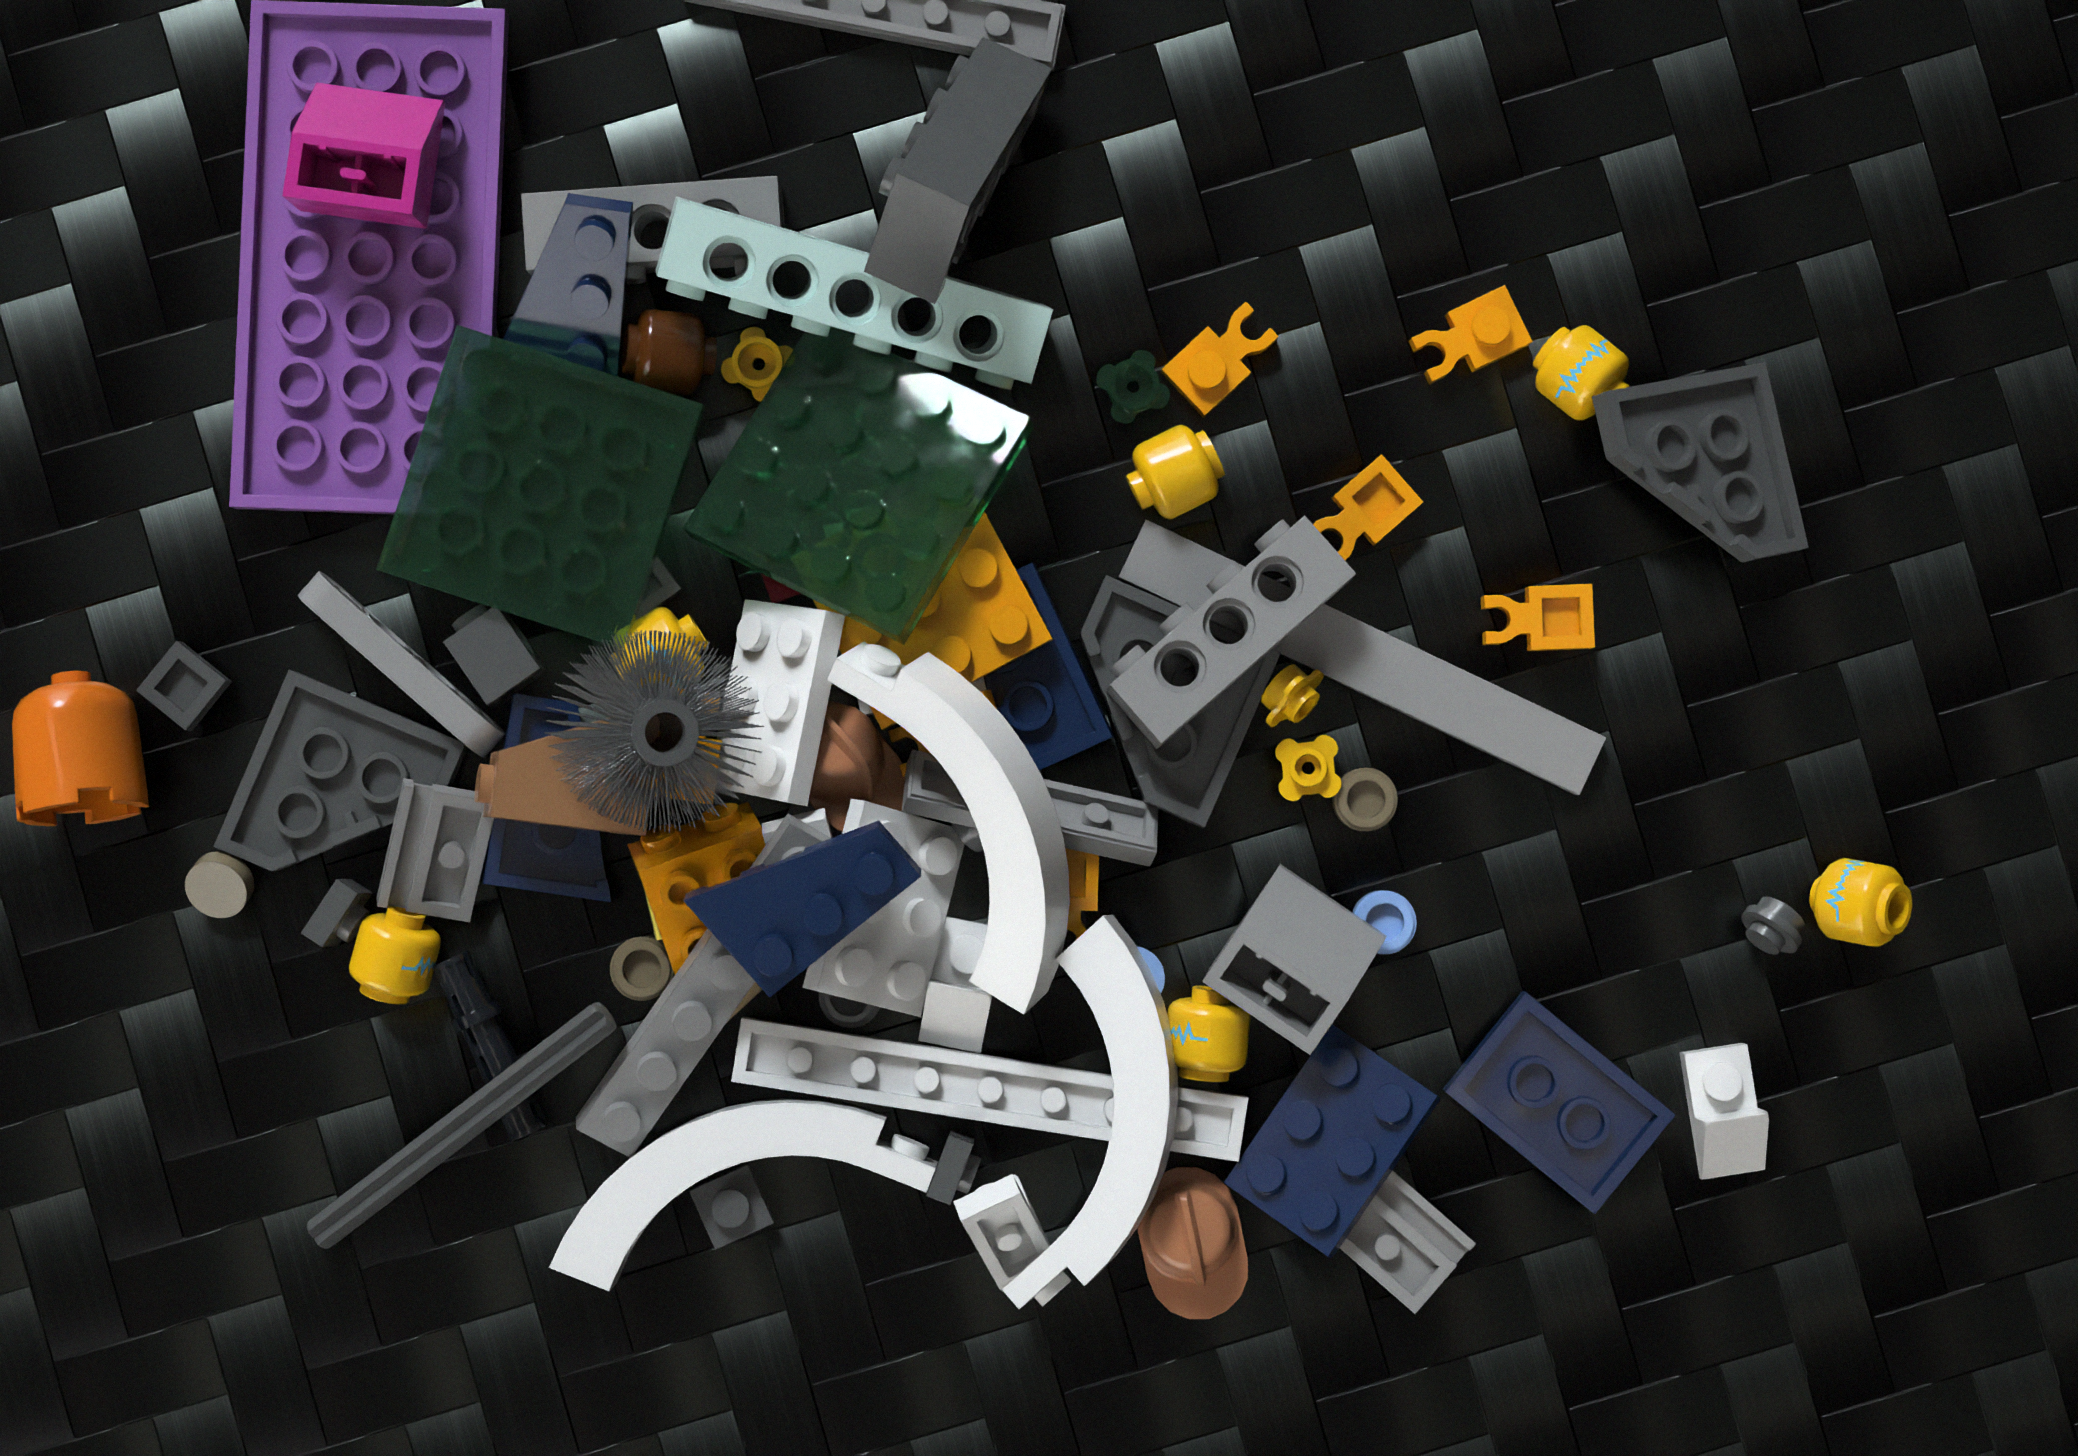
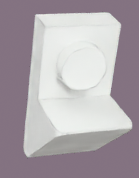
M946 916L931 979L928 984L918 1041L981 1053L992 995L969 982L981 954L988 924Z
M1736 1043L1679 1052L1699 1178L1703 1180L1765 1170L1769 1115L1767 1111L1757 1107L1748 1045Z
M1011 1174L994 1183L985 1184L975 1190V1192L953 1201L963 1226L1000 1290L1050 1247L1023 1185L1016 1175Z

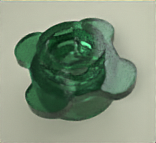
M1135 351L1130 359L1124 360L1116 366L1106 364L1098 371L1097 385L1107 391L1113 404L1111 416L1119 423H1131L1134 421L1136 414L1149 408L1160 410L1169 401L1170 391L1166 385L1159 382L1157 372L1154 369L1156 360L1147 351ZM1131 381L1139 384V390L1135 393H1131L1127 389V384Z

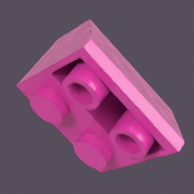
M316 82L292 130L282 196L303 212L427 229L446 103L443 100Z

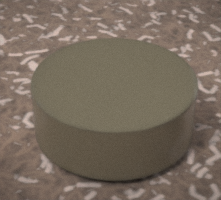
M1358 768L1347 772L1341 777L1342 786L1340 791L1332 797V806L1336 816L1345 826L1357 831H1373L1383 827L1391 820L1397 808L1398 797L1396 788L1387 775L1373 768Z
M222 851L210 852L200 857L188 872L185 879V891L192 905L203 914L214 918H228L240 912L252 896L254 877L249 867L239 857Z
M650 936L635 937L622 943L614 952L610 963V975L613 984L621 994L633 1000L646 1001L660 996L675 976L664 943L661 940L656 941V938Z

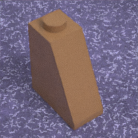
M657 715L653 716L646 725L645 737L648 744L653 743L658 736L660 721ZM601 720L591 722V723L609 724V722L601 721ZM575 727V728H571V729H568V730H565V731L586 730V729H600V728ZM548 735L493 752L490 757V765L480 764L478 767L474 799L477 803H485L483 817L635 836H646L648 825L646 823V829L643 832L646 817L645 805L642 827L638 830L641 819L642 800L638 814V825L635 828L637 807L632 824L628 827L634 802L627 824L624 826L629 805L625 811L623 823H618L623 814L625 803L620 811L617 822H614L624 795L616 809L613 820H610V817L617 805L618 799L606 818L605 814L612 805L617 793L610 801L603 816L600 813L610 800L612 793L607 798L599 815L597 813L598 809L595 808L594 811V807L589 809L591 804H588L600 792L605 783L586 804L585 802L590 796L580 802L586 794L577 801L582 793L577 794L587 785L575 794L574 792L584 783L580 784L572 792L570 791L581 781L573 786L571 785L598 766L570 784L567 783L587 770L582 771L565 783L564 781L569 779L571 775L560 781L568 776V773L579 767L563 774L564 772L590 759L559 772L573 764L556 771L569 763L564 764V762L560 763L562 760L549 759V757L564 752L548 746L583 738L563 739ZM600 776V777L591 785V787H592L596 782H598L602 776ZM643 776V778H642V780H641V787H642V784H643L644 776ZM606 777L603 780H601L596 787H598L606 779ZM648 777L646 779V789L648 784ZM608 784V785L605 787V789L601 792V794L598 796V798L596 799V801H597V800L602 796V794L606 791V789L608 788L609 784ZM609 790L606 792V794H605L604 797L601 799V801L599 802V804H600V803L604 800V798L607 796Z

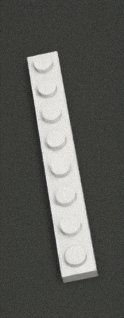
M750 1017L741 1018L731 1082L1110 1141L1113 1119V1081L1111 1074ZM1178 1085L1175 1132L1170 1151L1239 1162L1248 1097Z

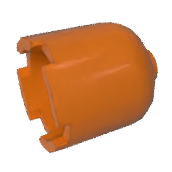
M66 671L53 674L51 676V685L37 688L20 700L14 710L12 722L15 802L18 822L27 825L57 826L56 814L85 812V823L97 824L137 816L141 814V807H149L137 712L133 701L124 691L107 683L91 681L90 672Z

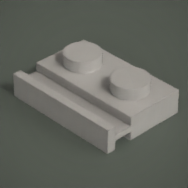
M403 778L376 897L377 907L387 908L389 905L406 908V912L470 922L494 818L483 817L485 803L475 802V791L433 783L432 786L414 783L411 779Z
M1392 1170L1340 1246V1249L1416 1314L1456 1268L1457 1262L1476 1243Z

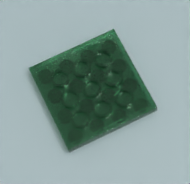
M457 325L376 570L590 640L603 643V639L606 645L607 639L609 645L612 646L609 641L611 640L615 647L611 636L613 635L619 648L615 636L617 635L623 648L619 635H621L625 644L624 635L626 637V631L627 635L629 634L636 620L705 406L689 399Z
M831 326L828 337L804 332L782 367L780 374L774 380L683 529L690 538L905 645L1032 433L1034 426L1030 417L890 352L889 355L852 344L855 335L845 330Z

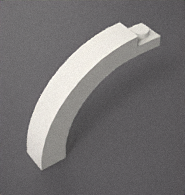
M862 642L836 658L827 680L905 728L938 760L957 786L977 827L985 853L989 877L990 905L988 926L981 954L969 982L1024 1015L1050 988L1059 966L1056 958L1062 953L1066 938L1070 905L1069 869L1064 838L1055 806L1043 777L1027 748L1004 716L976 687L956 670L929 652L905 666L900 663L899 656L892 650L881 645Z
M1103 915L1056 958V961L1064 968L1080 989L1093 1011L1103 1035L1113 1081L1111 1137L1105 1161L1096 1184L1081 1211L1049 1248L1002 1289L1018 1309L1022 1308L1033 1298L1042 1307L1071 1282L1070 1278L1064 1273L1067 1267L1085 1286L1117 1256L1138 1228L1154 1199L1166 1169L1174 1137L1178 1106V1067L1174 1059L1167 1011L1151 970L1134 941L1113 915Z
M785 1097L754 1100L723 1107L693 1118L664 1133L634 1154L608 1177L575 1217L563 1236L549 1268L609 1291L618 1282L628 1256L640 1235L667 1203L694 1183L717 1171L743 1162L789 1155L816 1156L839 1160L868 1169L923 1192H927L938 1162L926 1157L930 1149L928 1146L898 1134L893 1135L891 1143L879 1139L888 1114L860 1105L822 1098Z

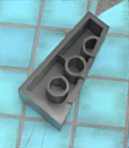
M982 37L969 59L962 55L958 56L946 81L945 89L938 88L927 108L923 124L918 121L914 124L904 145L901 158L894 156L883 176L879 193L887 196L888 199L864 269L865 273L933 304L936 303L945 286V279L951 262L957 264L967 245L968 236L977 217H982L1001 174H1005L1035 118L1052 68L985 37Z

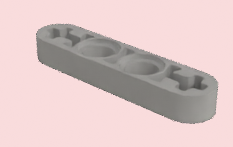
M318 571L297 595L316 615L473 752L485 758L506 733L495 721L330 577Z

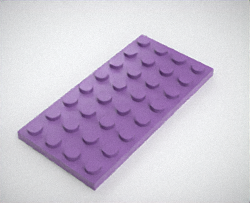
M251 0L229 507L249 510L488 518L495 378L492 363L496 353L509 14L505 9ZM316 82L443 100L446 103L427 229L303 212L282 196L292 130Z

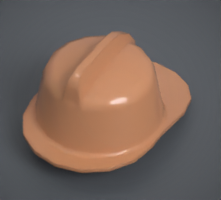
M828 701L808 800L815 810L825 808L829 824L840 832H843L851 799L868 801L902 812L905 777H902L899 767L902 762L877 731L870 718L857 708Z
M1176 1167L1164 1172L1154 1199L1137 1228L1148 1280L1155 1297L1170 1312L1187 1319H1210L1226 1312L1241 1297L1248 1280V1257L1238 1209L1229 1188L1215 1174L1197 1167Z

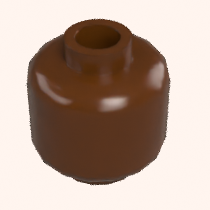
M646 309L639 314L635 323H626L622 340L621 369L622 373L631 374L632 381L638 389L647 392L690 395L699 386L702 375H713L717 357V341L715 337H705L704 324L698 315Z

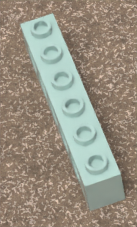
M677 196L655 271L658 277L668 279L665 289L668 292L703 301L706 290L731 297L728 308L736 312L766 319L768 309H773L793 315L791 327L824 337H828L831 326L853 332L855 336L852 344L887 355L890 354L892 344L917 351L914 362L951 372L953 362L978 368L975 376L976 380L1009 390L1012 389L1014 379L1032 383L1053 312L1052 308L1042 303L947 276L945 286L936 303L933 304L927 301L930 306L928 323L918 331H905L899 326L898 310L906 300L918 296L865 273L864 269L870 253ZM723 243H735L745 251V266L737 276L732 278L719 277L710 269V255L718 245ZM787 261L802 263L808 273V281L805 288L794 296L781 295L775 291L773 286L775 270L779 265ZM851 279L864 281L869 289V301L865 308L854 314H846L839 311L835 302V295L839 286ZM975 315L985 316L991 325V334L988 341L977 349L964 348L959 338V331L963 322Z

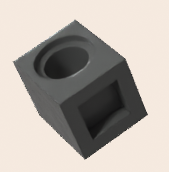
M481 604L469 610L452 624L456 633L443 641L488 706L498 708L511 699L513 693L518 694L549 672L507 609L497 605L487 610L485 605Z

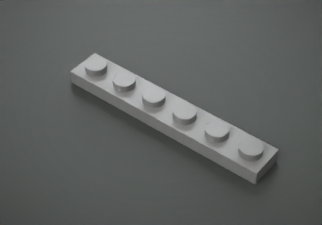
M788 813L749 869L761 864L768 866L804 852L805 848L828 840L830 837ZM708 928L575 1117L577 1130L629 1158L636 1152L755 983L754 979Z

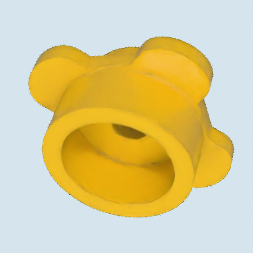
M749 327L741 333V342L734 349L732 357L723 361L721 372L728 383H740L752 391V395L757 401L769 402L777 396V384L784 373L795 368L797 362L796 354L791 347L787 345L777 346L772 340L766 338L761 328ZM756 359L764 360L765 366L762 370H755L753 368V362Z
M1295 664L1289 665L1280 671L1266 687L1261 698V703L1271 711L1266 718V723L1270 727H1275L1280 721L1285 719L1294 723L1303 720L1313 710L1320 698V694L1314 689L1321 683L1324 674L1319 669H1316L1310 675H1307Z
M1320 735L1313 742L1297 743L1295 740L1287 738L1277 745L1275 756L1282 763L1283 779L1279 783L1278 788L1280 794L1285 799L1298 801L1303 795L1317 793L1325 798H1331L1340 791L1342 781L1335 774L1334 757L1338 753L1336 741L1330 736ZM1306 762L1313 763L1315 766L1314 772L1305 774L1302 771L1303 764Z

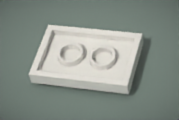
M745 599L742 617L736 631L737 642L731 670L736 666L738 667L730 673V676H733L729 680L735 676L737 677L727 683V685L741 676L743 677L733 683L732 686L747 676L748 678L729 691L740 686L741 688L725 696L747 687L729 696L732 697L752 687V689L736 697H739L737 699L744 698L741 700L754 699L751 702L759 701L738 709L760 713L725 721H738L764 727L718 731L761 739L717 737V740H722V743L761 751L762 753L721 745L720 751L756 764L720 755L719 759L753 776L752 778L744 774H737L718 766L720 771L744 787H738L731 783L728 784L725 781L722 782L730 791L797 805H808L832 685L827 678L838 655L845 615L827 610Z
M851 799L842 834L879 820L922 869L921 877L812 963L807 969L803 988L921 1017L964 843L952 826L868 801Z

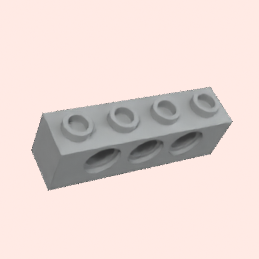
M778 176L521 194L526 270L531 276L568 193L633 202L627 285L646 282V273H656L662 247L659 249L644 248L640 244V236L643 229L652 222L663 221L669 223L676 196L785 228L783 191ZM735 243L718 245L710 255V269L735 267V274L738 275L745 266L746 255L744 249Z
M1305 515L1292 527L1284 519L1280 520L1254 544L1261 554L1243 569L1236 561L1229 564L1206 585L1213 594L1195 611L1188 603L1182 605L1158 627L1165 636L1146 653L1139 645H1136L1110 668V672L1117 679L1109 685L1107 693L1156 749L1161 747L1356 575L1355 571ZM1267 571H1276L1283 574L1291 586L1290 597L1281 602H1273L1266 599L1258 588L1259 575ZM1218 613H1230L1236 616L1243 627L1242 639L1234 644H1224L1217 641L1209 629L1210 618ZM1172 654H1180L1187 657L1195 668L1194 681L1189 685L1181 687L1169 684L1161 674V661Z

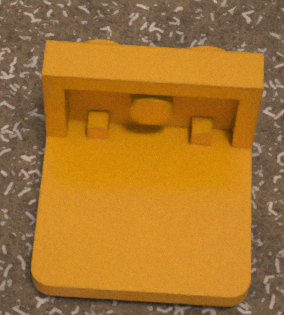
M749 802L740 805L724 803L727 808L723 804L722 806L720 804L716 805L714 808L719 817L711 807L714 815L710 809H708L710 813L706 810L702 814L706 822H704L701 816V820L694 821L696 828L693 822H690L691 826L689 823L681 825V831L679 826H676L675 829V826L672 825L669 833L668 824L665 825L666 831H664V825H661V830L660 826L655 828V832L654 828H652L650 831H647L646 836H641L639 841L628 844L674 974L677 973L707 930L704 923L683 901L685 894L706 885L712 887L740 876L741 872L751 867L765 847L762 827Z

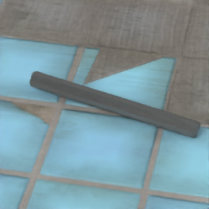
M595 1002L586 1007L311 1218L307 1223V1230L317 1245L323 1249H328L338 1243L614 1032L617 1024L608 1009L600 1002Z

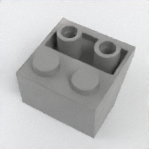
M1280 864L1210 966L1202 982L1311 1055L1349 1000L1387 936Z

